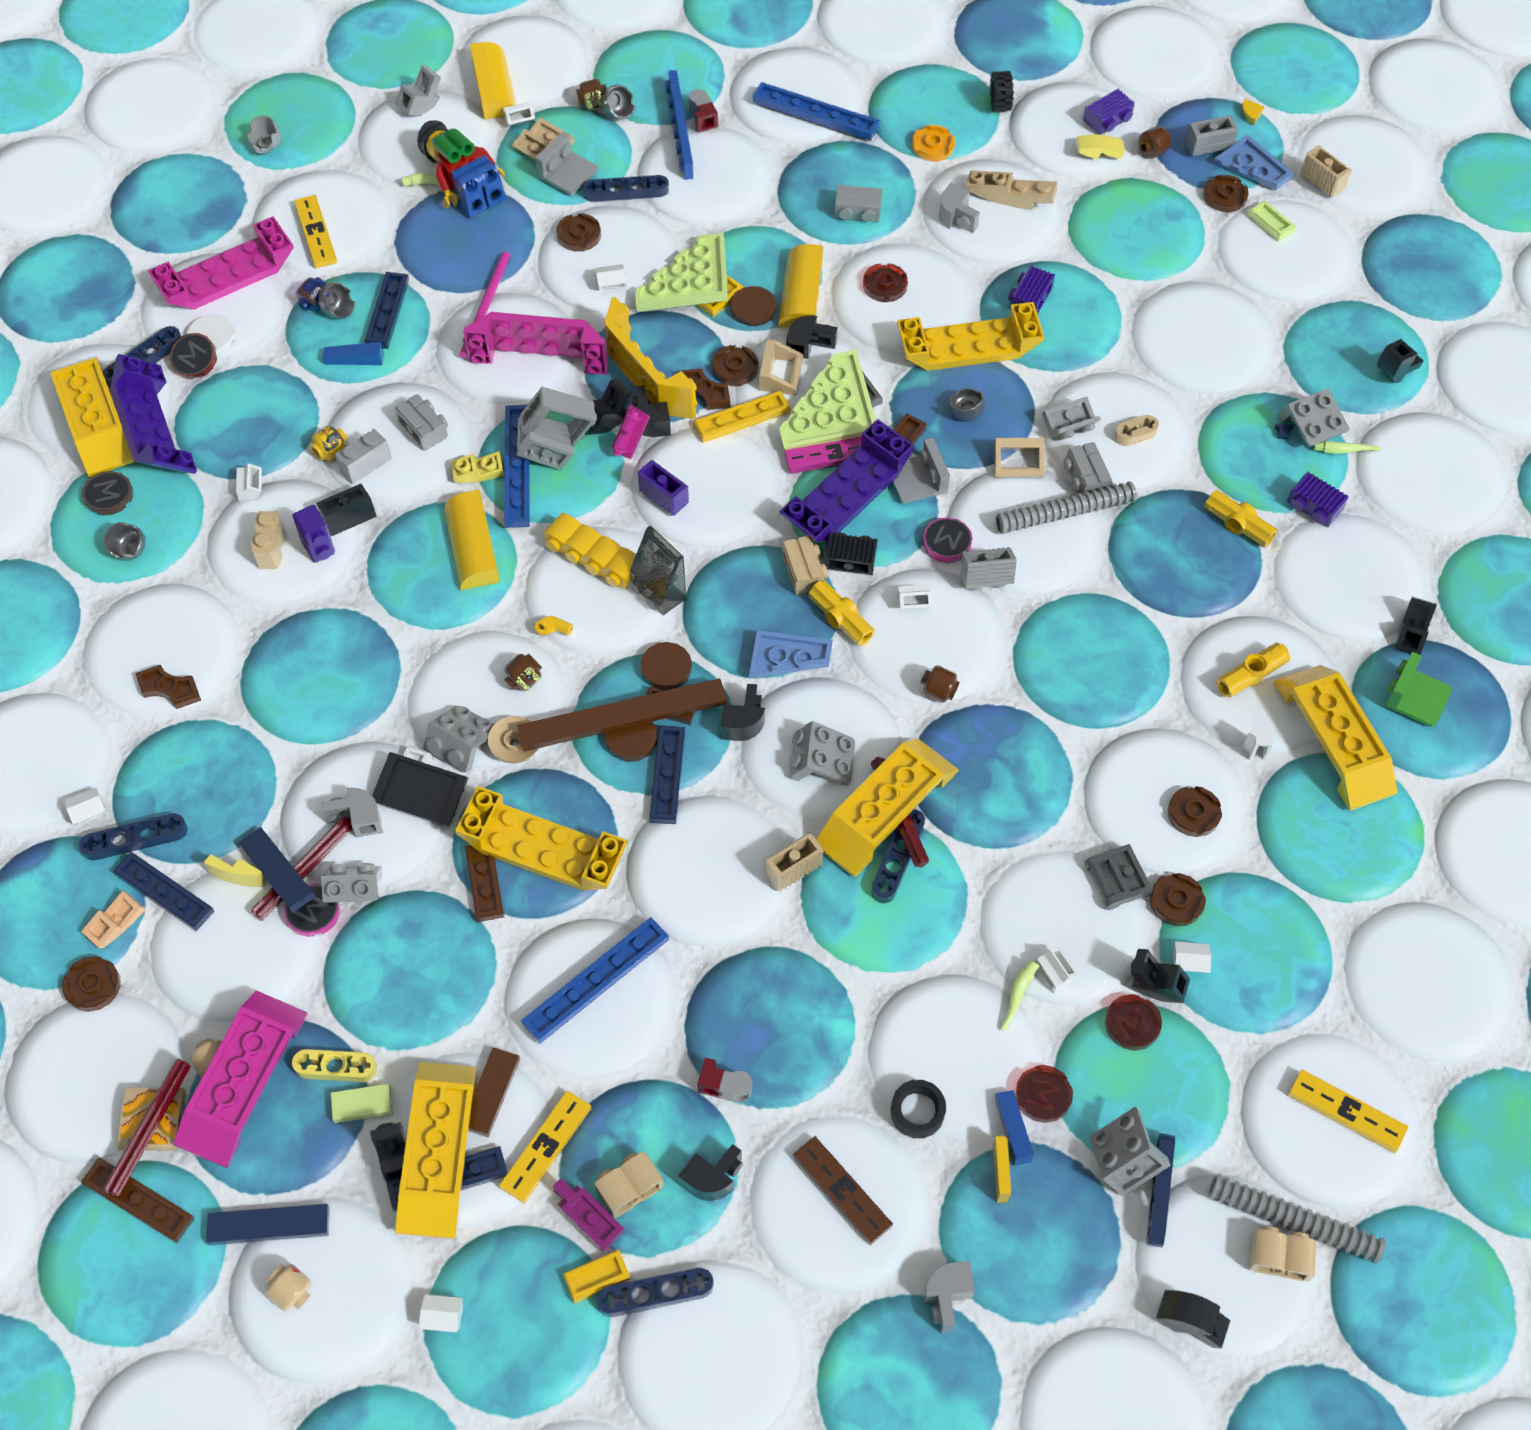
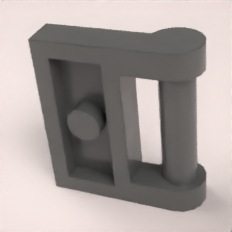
M1130 844L1091 856L1084 861L1087 870L1092 872L1105 899L1103 903L1107 910H1113L1124 903L1151 895L1153 891ZM1101 865H1108L1121 893L1114 894Z

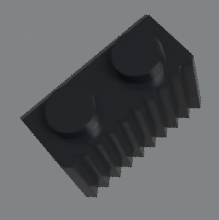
M830 532L827 538L824 564L828 570L873 575L878 540L865 535L857 537L856 535L848 536L843 532L834 534Z

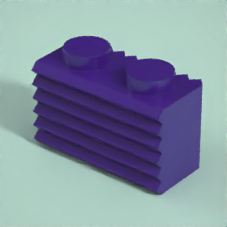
M1118 88L1086 106L1083 121L1099 135L1105 134L1106 131L1111 132L1116 126L1122 122L1126 123L1132 118L1135 103Z
M1030 265L1026 273L1021 272L1017 288L1013 287L1009 293L1010 307L1014 304L1034 302L1038 315L1045 300L1052 291L1055 274Z
M650 460L638 471L639 492H642L643 495L646 494V497H650V500H653V502H657V505L671 513V516H675L689 503V486L654 460Z
M1306 472L1292 488L1287 502L1295 510L1303 511L1311 516L1316 523H1323L1329 527L1343 511L1349 496L1345 495L1344 492H1340L1339 489L1332 487L1331 484H1327L1322 479L1315 477L1314 474Z
M310 505L293 513L292 517L301 543L312 561L317 563L334 555L335 549L327 523L320 515V512H318L316 506Z

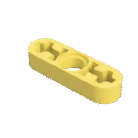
M305 1049L296 1053L292 1060V1066L296 1074L303 1079L367 1082L373 1079L377 1073V1064L370 1054L362 1052ZM306 1059H310L312 1064L320 1065V1059H322L321 1071H319L317 1065H308L307 1069L304 1070L300 1063L303 1064L306 1062ZM339 1059L343 1062L342 1068L339 1071L329 1072L327 1070V1065L330 1061ZM349 1060H351L350 1062L354 1067H349ZM363 1062H367L370 1068H365L364 1073H360L356 1067H361Z

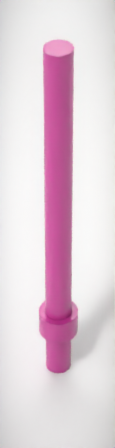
M502 252L473 322L486 315L510 259L508 252ZM463 337L464 343L459 356L466 359L468 354L465 338Z

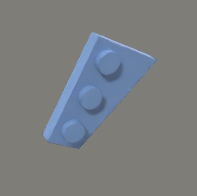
M1248 134L1214 158L1215 165L1274 190L1279 189L1293 178V172Z
M757 630L749 678L829 667L833 640Z

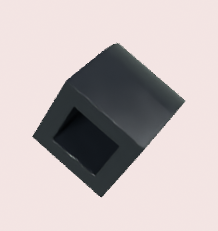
M815 315L801 317L791 324L786 338V346L803 354V358L808 359L812 345L830 349L836 348L838 327L817 323V316Z
M1399 339L1386 345L1378 359L1377 367L1395 383H1399L1406 374L1420 368L1424 360L1408 344Z
M617 379L609 381L602 399L591 400L594 401V409L597 414L595 424L589 428L593 434L607 433L620 425L625 418V414L628 411L625 407L632 393Z
M645 385L635 387L636 396L632 397V405L650 416L642 435L646 437L671 435L667 402L648 404Z
M747 684L744 706L723 704L721 740H749L758 735L765 724V708L761 707L762 695H757V684Z
M1138 948L1135 959L1131 963L1130 973L1134 977L1132 988L1140 994L1158 1001L1183 1003L1190 978L1182 967L1177 964L1158 963L1148 949Z
M401 1122L381 1124L377 1129L370 1131V1135L377 1151L382 1175L386 1182V1180L402 1175L406 1136Z
M732 1144L715 1167L695 1153L678 1175L679 1186L694 1197L705 1201H716L726 1197L734 1190V1180L729 1178V1176L734 1177L743 1165L741 1161L742 1150Z
M1177 1290L1164 1291L1156 1319L1174 1332L1194 1334L1212 1348L1219 1349L1223 1347L1231 1321L1219 1312L1221 1306L1213 1301L1193 1293Z

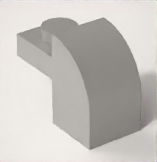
M421 65L415 85H401L395 105L409 116H420L430 111L440 99V96L435 92L441 77L429 66Z
M952 182L941 195L939 219L948 229L955 224L974 233L978 228L980 212L968 206L970 191Z
M347 788L348 798H333L329 801L321 802L322 812L327 824L336 823L341 817L346 816L351 820L356 838L383 833L381 815L376 801L367 791L359 788Z
M970 1261L945 1264L936 1269L928 1280L924 1294V1304L936 1303V1305L932 1306L934 1324L940 1325L941 1333H949L954 1330L955 1319L952 1301L973 1298L975 1289Z

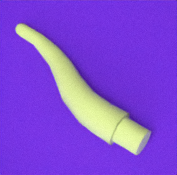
M415 173L402 177L403 186L419 184L438 185L433 174Z
M1326 441L1316 444L1314 450L1330 454H1344L1365 450L1380 451L1381 447Z
M1029 960L1025 968L1021 969L1014 981L1009 1009L1000 1027L1001 1031L1006 1030L1016 1014L1024 992L1039 967L1032 960Z

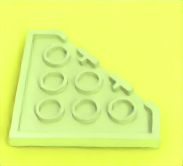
M724 233L701 235L695 240L696 244L690 249L685 248L673 258L674 262L668 267L663 266L652 275V280L645 286L641 284L635 289L637 312L727 301L728 285Z
M856 349L835 353L831 356L825 369L822 372L820 371L810 385L806 395L802 396L793 408L790 417L779 427L784 453L788 449L861 437L862 433L876 421Z

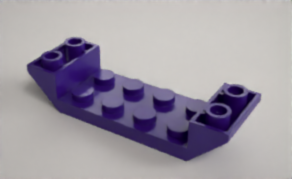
M118 354L116 356L110 392L133 462L176 472L195 474L197 468L192 454L184 450L175 449L157 396L167 383L161 365L132 356Z
M877 419L862 433L861 446L803 500L795 496L779 511V514L815 542L826 541L828 533L841 532L899 476L914 450V445Z

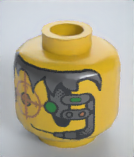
M326 426L311 437L312 444H310V448L319 460L322 461L324 459L331 462L336 458V452H340V449L344 450V447H346L345 441L347 436L340 428L335 429L332 426Z

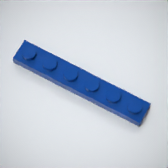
M677 70L668 71L669 80H665L666 94L670 93V95H667L669 109L673 108L670 111L671 124L676 125L673 126L674 140L678 139V142H675L676 154L681 155V157H678L679 171L684 172L685 180L694 179L693 160Z
M764 82L759 84L752 95V102L870 141L880 124L878 119Z
M505 405V528L530 527V460L517 456L518 418L527 405Z
M652 917L648 918L521 1020L522 1026L540 1045L669 941V935Z

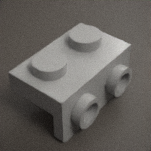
M1087 396L1042 412L1051 439L1060 437L1061 440H1065L1074 436L1075 431L1081 430L1082 433L1091 431L1096 428L1095 424L1101 420L1100 415H1094Z
M360 863L357 867L346 868V864L330 865V868H327L321 875L323 902L376 901L379 898L378 882L382 878V866L374 867L373 863Z

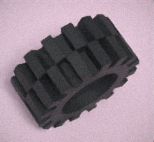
M996 71L991 74L990 103L993 112L1012 111L1014 84L1010 71Z

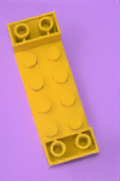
M615 296L611 298L604 323L607 355L635 387L645 385L647 401L650 404L667 402L669 416L695 418L697 406L695 391L697 387L691 378H687L682 371L666 379L663 372H658L652 360L642 354L635 341L630 340V311L627 305L621 303Z
M1034 302L1011 305L1008 318L923 329L920 317L897 320L906 359L927 371L1019 359L1043 342L1045 338Z
M98 356L51 370L50 374L88 476L92 477L99 473L134 463Z
M1318 665L1274 681V685L1286 704L1293 701L1297 703L1342 780L1336 790L1349 811L1397 794L1392 758L1340 672Z
M920 739L903 742L832 813L816 839L823 848V853L855 878L873 860L874 849L936 786L942 789L958 773L959 769Z
M477 786L455 830L458 836L484 855H491L497 860L582 891L608 888L628 843V840L602 831L598 839L507 806L503 803L502 794Z
M419 1061L414 1083L399 1189L395 1234L446 1239L456 1238L459 1201L477 1067Z

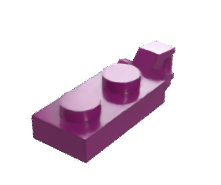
M561 1178L552 1186L554 1188L553 1191L561 1199L558 1206L562 1212L602 1252L624 1232V1228L583 1187L580 1188L576 1185L571 1189Z

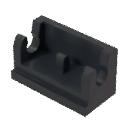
M361 483L316 503L322 518L327 523L331 536L377 517L371 498Z

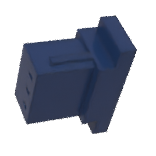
M1275 424L1274 429H1277L1278 439L1288 440L1293 425Z

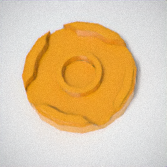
M927 125L924 126V129L915 131L912 136V150L915 155L923 160L942 161L952 155L955 149V137L945 127Z

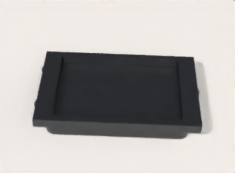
M389 752L372 796L376 804L440 826L450 827L469 778Z

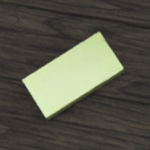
M1266 200L1248 211L1247 215L1278 242L1295 232L1296 226Z
M389 1084L331 1093L334 1123L392 1115L391 1088Z

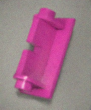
M632 405L629 406L615 441L612 444V453L614 455L621 456L622 454L632 459L650 418L648 414Z

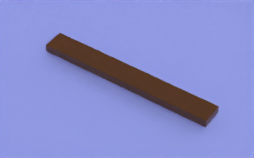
M718 678L517 725L522 748L525 752L727 704V697L721 679Z

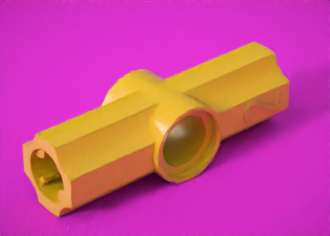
M1214 490L1205 502L1204 508L1224 520L1227 529L1234 534L1239 535L1243 533L1263 547H1267L1277 535L1278 529L1258 517L1254 507L1248 503L1242 502L1238 504L1219 490Z
M819 581L813 585L808 597L825 613L828 623L835 629H841L858 646L868 643L874 635L875 629L858 614V609L854 602L848 597L842 598L826 581Z
M1276 642L1258 654L1248 655L1242 664L1217 679L1216 684L1218 685L1219 692L1224 697L1232 698L1250 686L1259 685L1264 677L1290 661L1291 656L1289 655L1288 648L1283 643Z

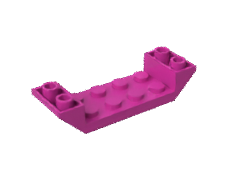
M272 216L253 224L257 238L179 272H175L169 261L147 271L168 304L197 309L278 273L294 246L275 217Z
M490 312L464 327L463 330L469 362L492 364L495 350L528 354L583 358L584 373L608 374L605 340L586 320Z
M256 990L240 1007L190 1099L173 1145L224 1168H228L241 1143L240 1135L290 1039H295L308 1012Z

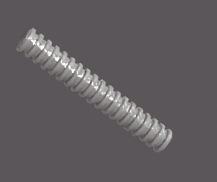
M1127 481L1125 484H1114L1111 487L1106 486L1104 489L1098 488L1097 491L1091 490L1090 493L1086 491L1083 492V495L1077 493L1076 496L1070 495L1068 498L1065 496L1061 500L1057 498L1054 502L1049 500L1047 504L1041 502L1040 505L1036 503L1032 507L1028 505L1025 509L1020 507L1018 511L1016 509H1012L1011 512L1007 510L1004 514L1001 512L996 514V526L1001 534H1005L1006 531L1010 533L1014 529L1019 531L1021 527L1027 529L1028 526L1034 527L1035 524L1038 526L1042 525L1043 522L1047 524L1050 520L1055 522L1057 518L1063 520L1064 517L1068 519L1071 516L1076 517L1078 514L1092 513L1093 510L1099 511L1100 508L1104 510L1107 509V506L1113 508L1114 505L1120 506L1121 504H1128V502H1135L1137 491L1135 485L1131 481Z
M1219 1173L1213 1178L1208 1193L1209 1198L1212 1200L1218 1198V1202L1223 1203L1225 1201L1227 1206L1236 1205V1209L1241 1210L1243 1208L1245 1213L1248 1214L1251 1211L1255 1217L1261 1215L1263 1220L1271 1219L1273 1224L1279 1222L1283 1228L1289 1226L1291 1231L1299 1230V1232L1307 1233L1311 1239L1317 1237V1241L1322 1242L1324 1240L1326 1245L1329 1246L1334 1244L1336 1249L1342 1247L1344 1252L1349 1253L1352 1251L1354 1256L1362 1255L1364 1260L1370 1258L1374 1264H1377L1383 1256L1386 1245L1385 1238L1380 1237L1377 1239L1375 1234L1366 1235V1231L1361 1230L1359 1232L1357 1227L1349 1228L1347 1223L1341 1225L1339 1220L1334 1219L1331 1221L1329 1216L1323 1218L1321 1213L1316 1212L1313 1214L1311 1209H1306L1305 1211L1301 1205L1295 1207L1293 1202H1288L1287 1204L1283 1198L1275 1199L1273 1194L1269 1197L1265 1191L1259 1193L1255 1187L1249 1189L1247 1184L1241 1186L1239 1181L1231 1182V1178L1226 1177L1224 1179Z

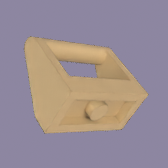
M767 340L759 375V391L774 393L781 390L783 394L795 395L797 393L803 354L778 341ZM775 360L793 362L789 383L772 375Z
M1044 438L994 439L995 477H1044ZM1001 451H1036L1037 467H1001Z

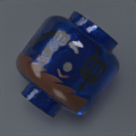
M308 277L296 290V296L299 299L297 304L307 312L309 310L320 311L318 303L319 293L327 284L319 277Z

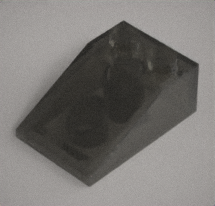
M650 525L645 530L630 568V586L636 594H641L646 599L650 608L653 610L657 609L664 616L686 600L684 556Z

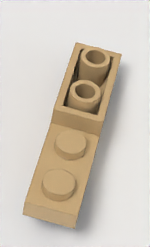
M970 170L965 189L998 204L1022 209H1033L1034 203H1054L1058 191V182L1014 179L1012 172Z

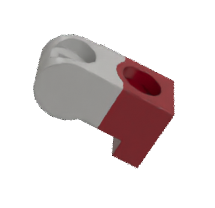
M701 89L691 91L689 93V110L695 115V128L697 132L700 133L717 128L718 112L706 91Z
M704 1059L697 1083L698 1093L740 1103L747 1101L751 1097L752 1079L748 1073L717 1069L716 1060Z

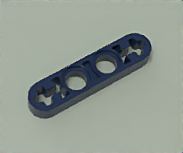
M663 175L592 179L583 184V196L589 202L664 197L669 193V180ZM635 185H640L643 187L640 190L632 189V187ZM619 187L620 190L613 192L610 191V188Z
M166 326L125 355L157 363L171 353L175 343L182 338L181 333L175 326ZM150 348H158L155 353H146ZM115 362L103 370L109 388H111Z
M913 809L909 815L911 820L912 818L917 819V823L914 826L920 838L924 829L925 817L921 811ZM898 827L893 834L872 884V897L879 903H889L894 899L911 860L908 850H901L896 846V842L902 839ZM889 862H897L900 864L901 869L898 872H890L886 865ZM887 878L890 880L888 891L881 894L880 888L884 886Z
M176 813L89 833L81 838L79 849L88 860L104 859L178 841L186 835L188 827L181 815ZM177 823L176 830L171 831L172 824ZM161 826V827L163 828V829H161L162 832H163V834L160 833V830H159L158 827ZM149 828L154 830V834L150 838H140L143 830ZM117 836H127L124 844L119 846L113 845V841ZM104 840H106V842H107V844H108V846H109L108 848H106V847L104 846V845H106V843H105ZM96 843L97 845H95L94 850L90 851L91 844Z
M1159 1133L1156 1148L1168 1157L1171 1166L1154 1176L1152 1180L1146 1244L1162 1248L1167 1227L1175 1135Z
M694 1268L603 1288L599 1292L597 1305L599 1311L604 1316L616 1317L703 1299L712 1293L714 1279L707 1269ZM698 1276H702L703 1281H709V1283L704 1285L703 1290H699L698 1286L694 1285L688 1287L689 1294H684L682 1279L687 1278V1285L695 1283ZM667 1282L677 1283L679 1286L678 1294L674 1297L665 1296L662 1293L663 1285ZM637 1288H645L649 1291V1298L646 1302L636 1303L632 1299V1294ZM622 1291H627V1299L630 1306L625 1307L624 1300L615 1302V1308L609 1309L607 1304L602 1305V1302L607 1301L608 1295H613L614 1299L624 1298Z

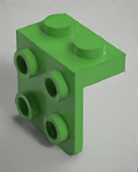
M1412 652L1408 661L1402 659L1396 671L1397 674H1400L1398 680L1392 679L1386 691L1391 695L1385 706L1429 727H1434L1450 697L1452 687L1417 671L1416 668L1422 656Z

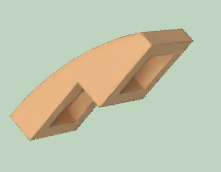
M122 891L105 912L99 910L81 932L98 948L103 949L127 930L146 908L128 892Z

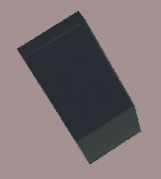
M1411 596L1402 619L1395 645L1396 649L1421 655L1429 634L1428 627L1435 612L1436 603Z

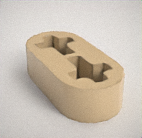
M1143 415L1122 422L1116 428L1115 440L1122 446H1131L1149 440L1156 436L1159 421L1152 415Z

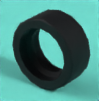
M910 1080L903 1083L895 1091L891 1102V1119L895 1127L903 1135L911 1138H926L935 1134L942 1126L946 1114V1099L936 1085L926 1080ZM911 1094L928 1096L935 1105L933 1119L926 1124H914L907 1121L901 1111L903 1100Z

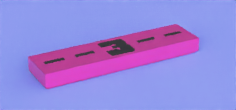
M861 437L785 450L789 473L793 474L839 466L861 446Z

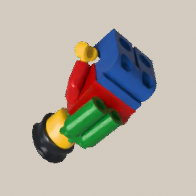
M429 120L422 125L417 137L418 148L428 160L436 163L435 178L441 192L445 193L442 201L444 208H449V200L452 201L454 207L458 202L459 208L469 218H472L487 210L486 205L491 208L506 200L500 177L501 175L504 179V172L502 169L496 168V163L485 148L474 146L458 129L452 128L448 130L441 121ZM451 189H453L454 191L456 190L458 192V196L455 193L451 192ZM492 193L497 195L496 198L490 199ZM476 202L479 206L472 209L471 205Z

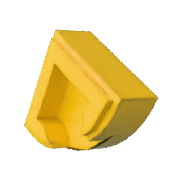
M1244 99L1241 110L1246 116V120L1250 124L1255 125L1265 106Z

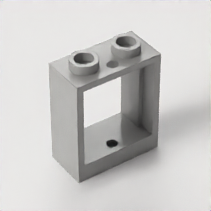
M541 386L520 414L521 434L528 435L529 432H533L575 447L579 440L583 439L587 430L596 422L597 414L594 409V401ZM551 410L572 416L574 419L570 424L545 418V416Z

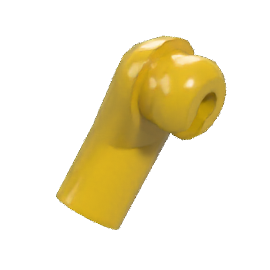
M552 615L538 620L534 625V629L539 635H548L558 631L569 636L574 627L572 623Z

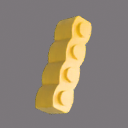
M561 513L544 532L545 544L551 551L565 554L570 562L585 566L592 575L605 577L606 581L613 587L626 589L643 569L642 558L636 553L621 547L614 540L600 535L593 528L581 524L566 513Z

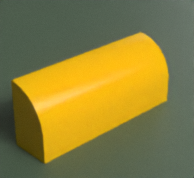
M493 42L470 44L471 56L484 119L504 117L503 108L516 105L505 52L502 47Z
M802 244L789 251L786 261L778 327L790 328L791 324L801 317L816 316L823 264V245Z
M480 489L453 496L444 505V514L460 590L500 583Z

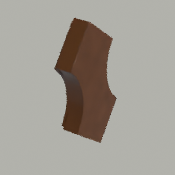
M702 368L678 371V373L682 371L687 378H691L697 387L695 395L704 402L707 410L731 408L728 384L710 380L704 375Z
M161 665L135 673L144 698L152 696L164 697L170 700L176 709L202 701L195 680L191 675L184 677L173 676L164 671Z

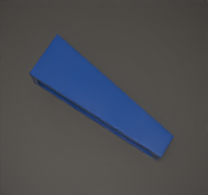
M381 342L324 347L323 362L325 365H383L384 352Z
M1014 1090L996 1093L995 1100L1013 1165L1032 1162L1034 1153Z

